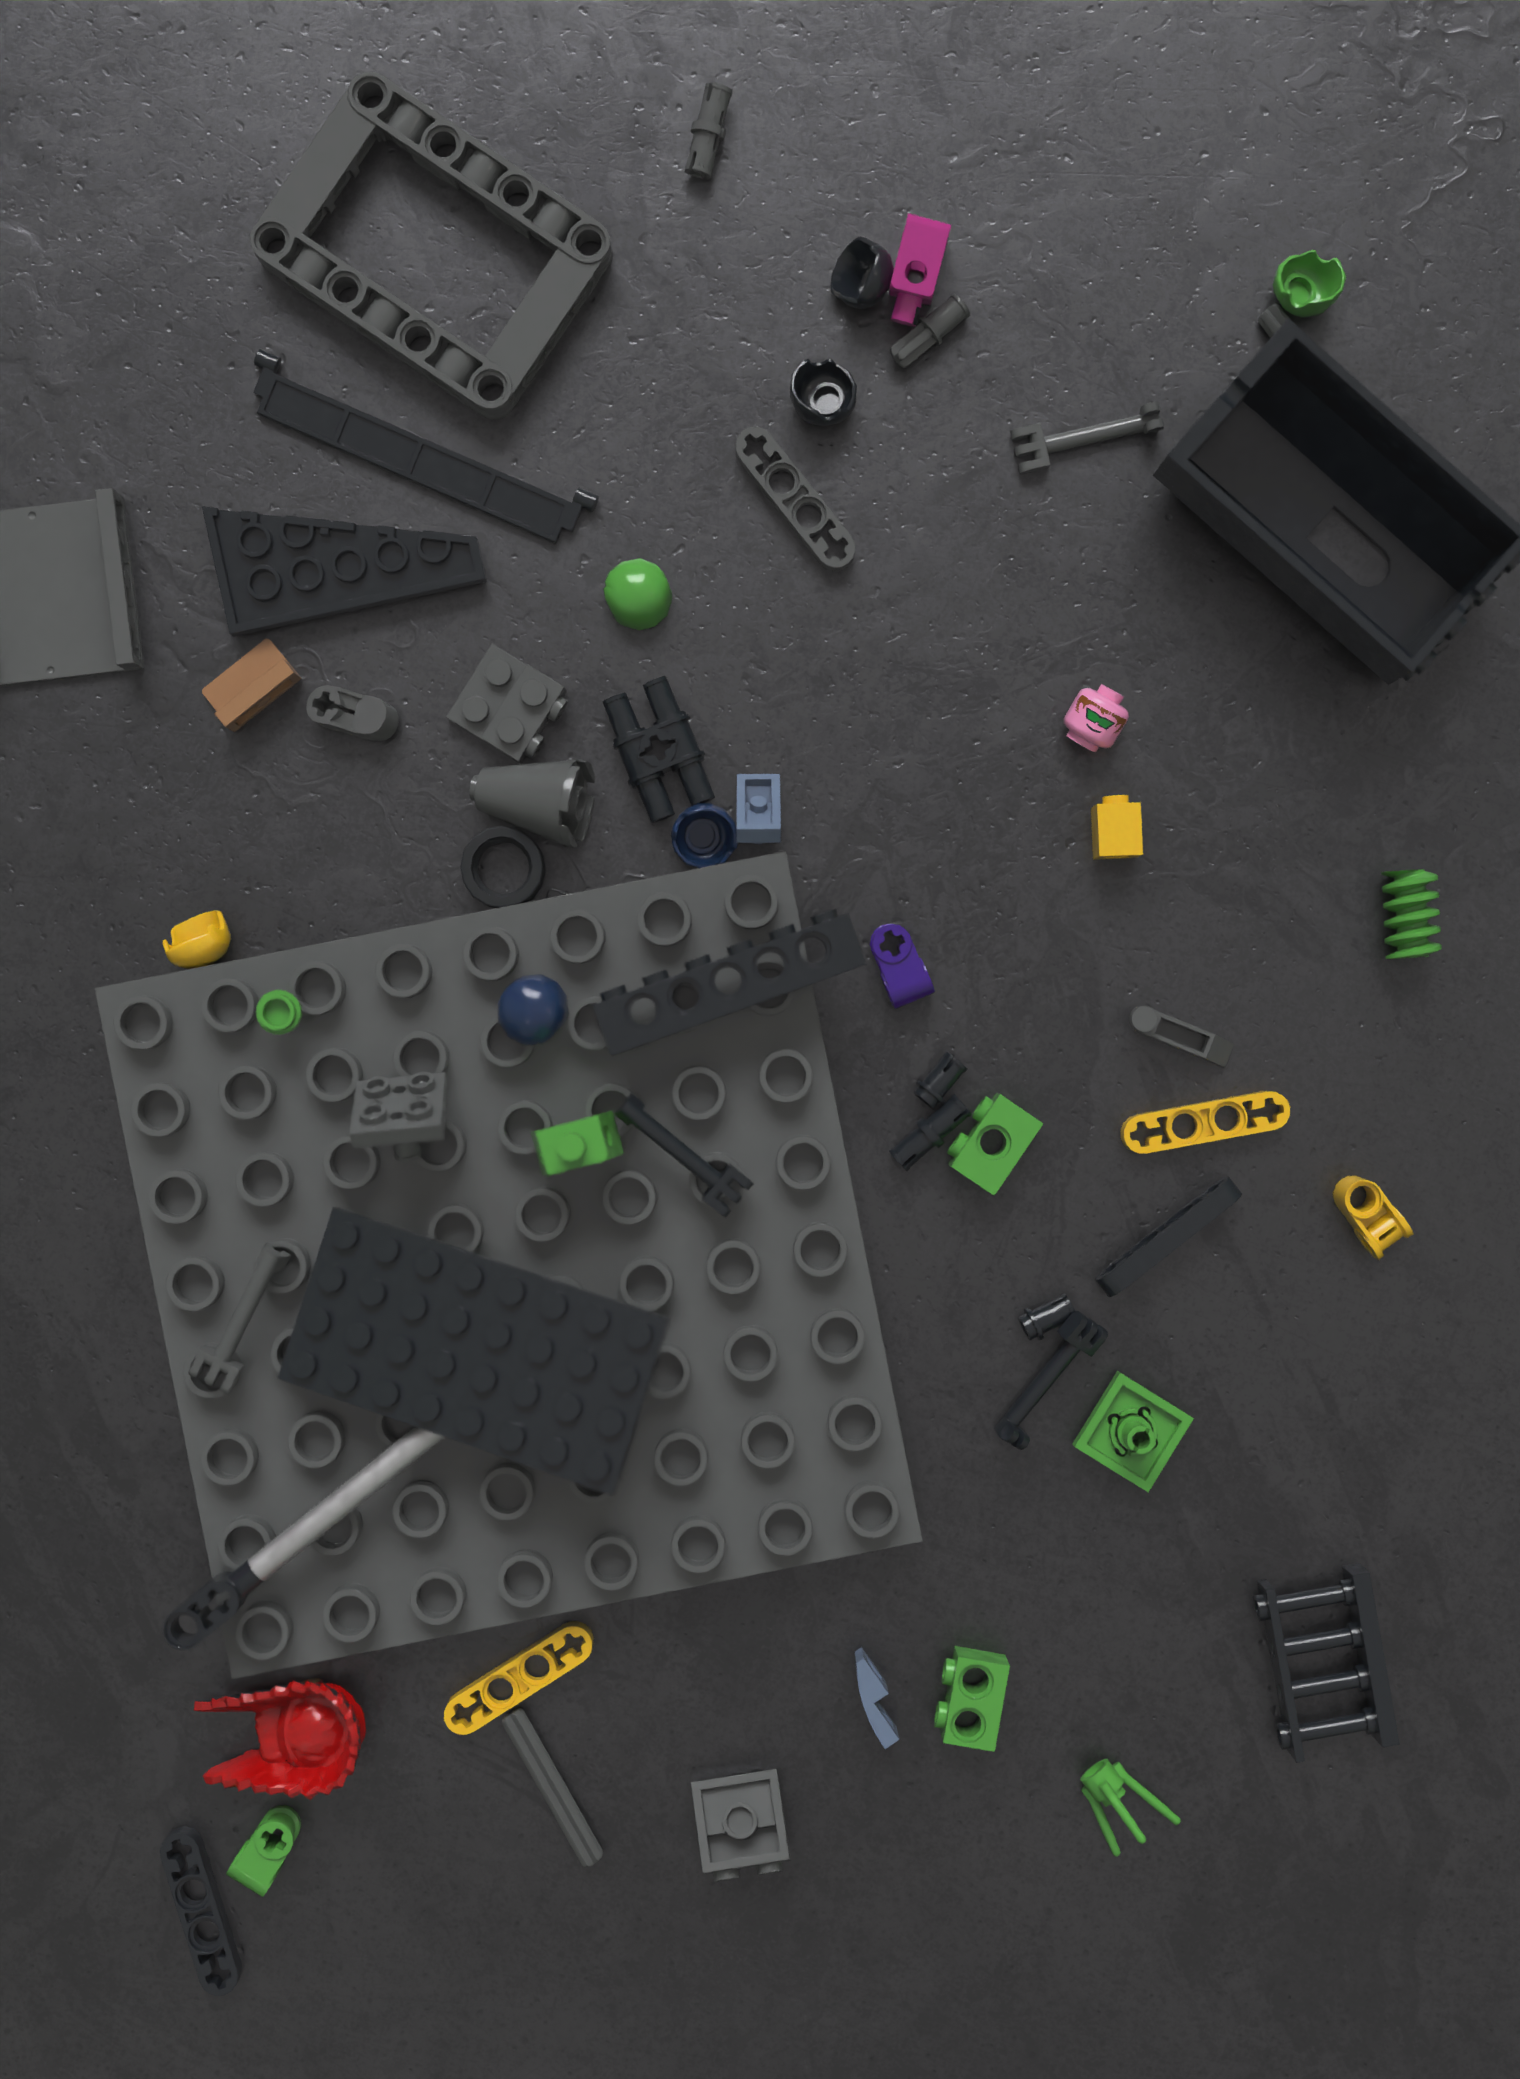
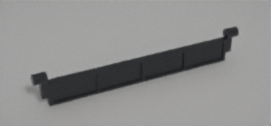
M259 349L255 356L254 365L263 369L253 392L255 395L262 397L257 414L555 544L562 529L573 533L583 508L593 512L597 505L599 496L580 487L576 490L573 501L569 502L277 375L276 373L281 365V358Z

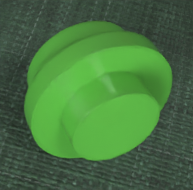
M273 990L266 993L259 1000L256 1008V1017L258 1023L265 1031L271 1034L282 1035L293 1031L298 1026L302 1017V1008L299 1000L292 993L284 990Z

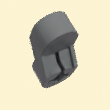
M326 685L316 688L307 700L306 710L308 716L312 721L329 730L344 732L366 740L384 741L390 738L398 727L399 716L394 707L374 696L362 695L342 687Z

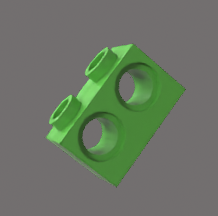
M954 1646L952 1659L945 1658L942 1671V1685H948L945 1702H937L934 1718V1727L940 1728L943 1743L995 1752L1010 1669L1005 1654ZM980 1668L985 1671V1676L980 1683L970 1685L963 1681V1676L969 1669ZM964 1711H972L978 1715L976 1722L969 1727H961L955 1723L957 1716Z

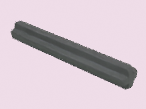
M521 1708L509 1712L503 1717L502 1725L583 1867H589L597 1863L602 1858L603 1850L527 1715Z

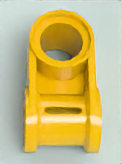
M1347 1176L1336 1184L1333 1191L1336 1206L1353 1227L1359 1241L1376 1260L1381 1259L1384 1256L1383 1251L1403 1236L1409 1238L1413 1235V1230L1406 1219L1391 1204L1375 1182L1358 1176ZM1363 1186L1366 1191V1199L1361 1206L1353 1208L1350 1196L1355 1188Z

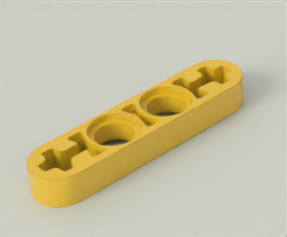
M1261 1091L1141 1113L1129 1117L1123 1123L1120 1137L1123 1144L1129 1150L1139 1154H1147L1267 1132L1281 1128L1287 1123L1290 1116V1105L1282 1094L1273 1091ZM1269 1098L1271 1104L1279 1106V1112L1273 1114L1272 1122L1269 1123L1267 1117L1263 1116L1250 1117L1249 1119L1253 1126L1247 1128L1248 1115L1242 1104L1243 1102L1248 1101L1247 1109L1249 1110L1265 1107V1099ZM1223 1106L1232 1107L1238 1115L1236 1126L1228 1131L1219 1129L1215 1123V1114ZM1180 1114H1188L1195 1121L1194 1133L1185 1139L1178 1138L1172 1130V1123ZM1164 1117L1163 1131L1168 1142L1161 1143L1162 1135L1159 1134L1146 1137V1145L1141 1146L1138 1140L1130 1138V1132L1137 1130L1138 1122H1142L1143 1127L1151 1129L1160 1127L1157 1118Z
M580 1621L567 1622L456 1692L449 1699L444 1710L446 1726L458 1735L470 1734L583 1663L590 1656L593 1648L594 1636L591 1629ZM570 1633L574 1638L582 1636L584 1640L581 1643V1651L577 1652L574 1648H569L561 1653L560 1660L563 1664L558 1665L555 1653L547 1645L552 1643L554 1651H557L566 1644V1634ZM541 1655L547 1659L550 1665L549 1672L542 1677H534L527 1672L525 1661L530 1656ZM497 1678L508 1680L513 1688L512 1696L506 1700L493 1698L489 1692V1684ZM479 1690L483 1704L474 1709L471 1721L468 1722L465 1717L457 1720L454 1716L458 1709L457 1704L460 1703L464 1708H467L476 1703L479 1696L475 1691ZM484 1704L490 1709V1711L487 1712L485 1710Z

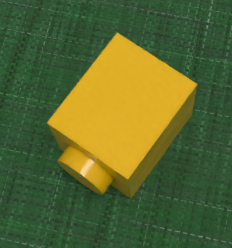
M1128 795L1102 797V804H1096L1091 808L1093 860L1137 858L1143 855L1141 802L1129 803Z

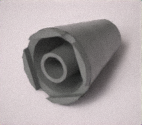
M586 760L484 767L479 775L473 776L469 795L470 799L475 801L477 810L566 847L576 848L578 845L575 840H584L591 822L595 797L587 796V782L595 783V775L592 765Z

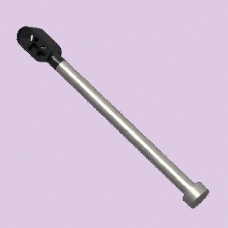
M414 1427L236 1570L219 1573L183 1601L164 1621L163 1636L165 1641L177 1650H189L195 1647L228 1621L242 1607L251 1591L445 1437ZM226 1590L231 1597L221 1602L211 1611L208 1604L218 1593H223ZM186 1615L193 1618L197 1624V1633L185 1632L179 1624V1617Z

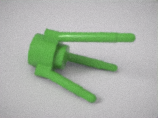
M1103 1759L1091 1766L1080 1778L1084 1785L1081 1791L1089 1801L1114 1856H1119L1121 1852L1100 1802L1105 1807L1112 1805L1140 1844L1146 1842V1837L1120 1801V1798L1126 1792L1122 1786L1123 1783L1173 1824L1179 1825L1181 1822L1180 1818L1170 1808L1131 1777L1119 1761L1112 1765L1108 1759Z

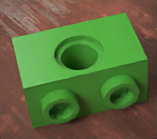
M998 1093L992 1099L987 1096L982 1099L971 1116L976 1120V1123L968 1135L960 1132L947 1151V1154L952 1156L948 1162L949 1166L993 1196L998 1192L1043 1125L1041 1121ZM991 1129L998 1130L1003 1138L1001 1148L993 1154L985 1153L980 1145L982 1135Z

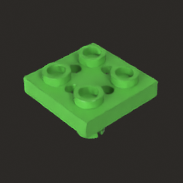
M1117 1371L1072 1445L1149 1492L1194 1418ZM1141 1407H1148L1149 1413L1146 1410H1142L1145 1418L1138 1415V1410ZM1111 1414H1118L1120 1420L1118 1422V1419L1114 1416L1111 1419L1112 1423L1109 1424L1108 1418ZM1120 1443L1127 1449L1126 1452H1125V1450L1119 1445ZM1115 1448H1117L1119 1453L1122 1455L1116 1454Z

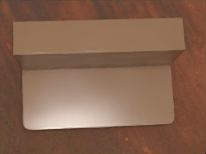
M264 639L202 689V694L216 710L214 714L229 730L236 732L302 678L270 639Z

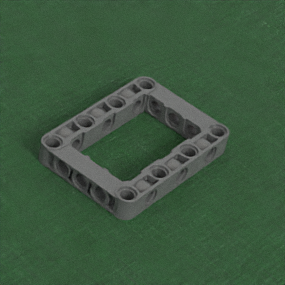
M376 72L361 73L351 81V84L250 233V245L253 252L267 271L488 419H501L513 410L612 262L610 236L607 229L599 221ZM371 96L383 97L382 102L377 107L367 108L363 106L365 101ZM388 139L409 152L413 156L414 162L457 191L459 188H462L484 203L488 212L528 239L533 236L555 251L485 356L310 239L327 212L332 214L335 210L334 202L350 178L354 177L356 179L360 173L358 166L375 141L380 143L381 140L385 142ZM444 144H451L456 147L450 156L439 157L435 155L436 150ZM524 193L528 196L527 201L521 206H511L507 203L508 198L512 194ZM275 239L285 240V245L280 252H266L271 241ZM587 241H595L601 245L600 250L594 255H584L579 252L580 246ZM348 287L358 289V294L353 301L348 303L338 301V297L344 289ZM427 336L431 339L429 346L421 352L410 350L411 342L416 337ZM491 384H497L504 388L502 395L494 401H487L482 398L483 390Z

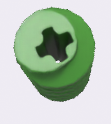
M1425 869L1381 872V875L1394 878L1393 882L1382 886V892L1395 896V899L1383 904V909L1396 913L1395 917L1383 922L1384 927L1397 930V934L1385 938L1384 943L1396 947L1398 950L1385 956V959L1429 957L1430 954L1441 950V944L1428 940V937L1440 933L1441 927L1429 924L1427 921L1440 915L1439 909L1427 906V902L1439 897V892L1426 888L1427 884L1438 880V875L1427 872Z

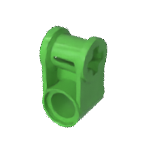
M277 1805L271 1808L265 1814L250 1839L246 1840L225 1875L263 1897L282 1868L284 1860L291 1851L294 1841L300 1832L301 1819L299 1814L293 1808L286 1805ZM276 1828L282 1831L280 1836L273 1833Z

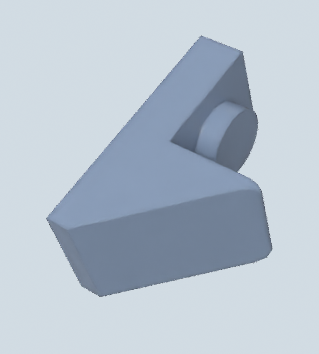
M737 774V843H781L780 774Z

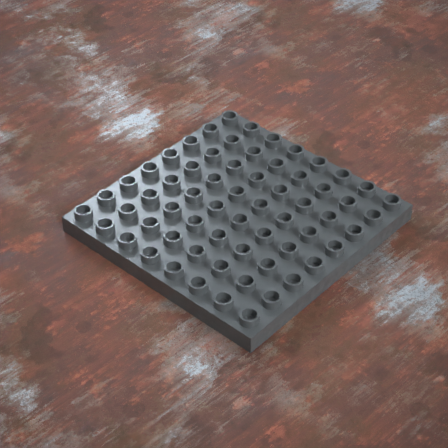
M786 851L95 988L212 1578L219 1573L236 1570L415 1427L277 1379L333 1207H339L671 1318L616 1494L610 1495L445 1437L248 1594L242 1607L228 1621L221 1625L232 1679L923 1542L813 985L811 984L614 1056L610 1055L593 1008L594 1004L602 1002L600 993L622 985H625L627 992L644 987L642 978L663 970L668 971L669 977L686 972L684 963L708 954L712 962L729 956L726 950L727 947L752 939L754 947L771 941L769 932L794 924L796 932L802 930ZM803 941L800 945V955L808 962ZM766 953L757 962V969L765 978L773 979L783 972V961L775 953ZM732 968L720 970L715 978L717 989L724 994L736 992L742 982L739 972ZM542 974L557 981L566 993L568 1017L566 1022L550 1040L543 1044L522 1045L510 1039L498 1023V1001L504 990L518 978ZM683 983L674 990L673 999L679 1008L690 1009L697 1004L699 992L693 984ZM284 990L290 992L301 1004L302 1017L300 1023L293 1031L287 1034H271L265 1031L258 1023L256 1017L257 1004L270 991ZM648 998L638 999L631 1009L633 1019L642 1025L652 1022L657 1012L655 1004ZM419 1072L430 1074L446 1072L448 1095L443 1140L420 1142L422 1155L418 1159L409 1162H401L395 1159L393 1145L352 1149L349 1132L356 1081L368 1080L372 1077L393 1078L412 1076ZM630 1093H632L645 1104L643 1110L718 1172L721 1173L731 1163L748 1177L754 1185L747 1190L741 1187L736 1180L731 1183L730 1186L743 1198L736 1204L725 1194H722L718 1200L724 1202L731 1210L726 1218L723 1217L701 1198L709 1186L633 1124L628 1126L615 1115L624 1154L610 1160L544 1176L541 1174L531 1132L612 1110L615 1113L623 1105ZM269 1243L275 1246L274 1250L278 1252L285 1251L291 1254V1257L283 1271L274 1272L239 1342L232 1359L243 1364L244 1367L233 1389L229 1394L220 1391L222 1382L227 1376L223 1372L220 1373L213 1386L204 1383L211 1366L205 1364L202 1373L197 1378L189 1375L188 1372L200 1348L206 1345L216 1350L258 1265L257 1258L264 1244ZM226 1590L223 1593L217 1594V1606L231 1597Z

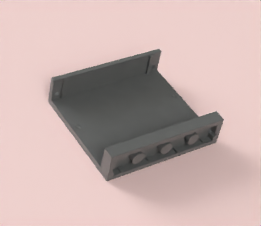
M113 488L95 490L96 499L0 510V686L144 669L124 498Z

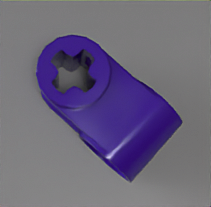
M884 924L875 929L871 935L870 947L881 972L880 976L894 1009L935 993L927 969L922 959L918 956L907 930L896 924ZM887 931L892 936L901 937L902 942L896 946L898 953L892 955L888 950L881 951L879 944L885 941L884 933Z

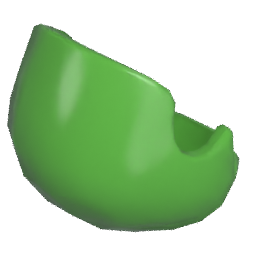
M1310 250L1300 255L1289 256L1278 266L1273 281V293L1282 307L1289 313L1299 317L1319 316L1331 307L1341 295L1346 275L1341 262L1337 258L1323 260L1317 255L1316 250Z
M642 558L622 561L609 571L605 579V587L603 589L605 600L616 621L622 626L643 630L655 627L668 615L672 602V591L665 574L657 564Z

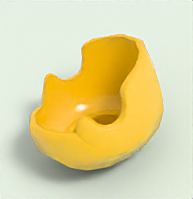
M213 910L174 926L170 932L172 944L170 945L164 939L163 947L168 960L172 964L181 968L193 969L213 965L228 950L231 934L223 913Z

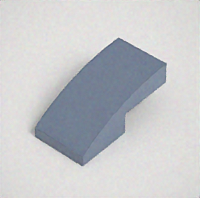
M861 1647L855 1651V1668L861 1700L877 1738L884 1749H887L899 1740L896 1725L879 1702L880 1699L889 1694L887 1683Z

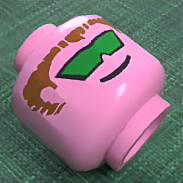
M1103 684L1100 685L1097 691L1091 688L1081 689L1064 717V724L1069 729L1066 736L1093 752H1097L1099 747H1111L1129 718L1128 711L1120 705L1124 697Z

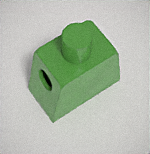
M613 1110L531 1132L541 1174L544 1176L610 1160L624 1154Z

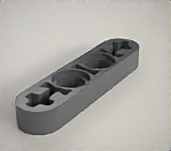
M758 426L748 427L738 435L735 443L736 457L739 463L821 566L833 572L846 569L852 563L855 555V542L852 536L767 430ZM749 439L754 443H758L761 440L765 443L762 452L769 463L774 456H777L779 459L770 464L762 475L757 471L763 468V462L756 454L745 455L747 451L746 441ZM778 471L788 472L794 479V487L787 493H776L769 485L770 477ZM804 505L815 506L821 513V521L812 528L803 527L796 519L797 511ZM827 524H831L833 527L827 533L831 541L836 545L841 542L846 544L843 550L845 558L842 560L836 556L830 559L826 557L828 545L822 537L818 539L817 543H814L811 539L821 534Z

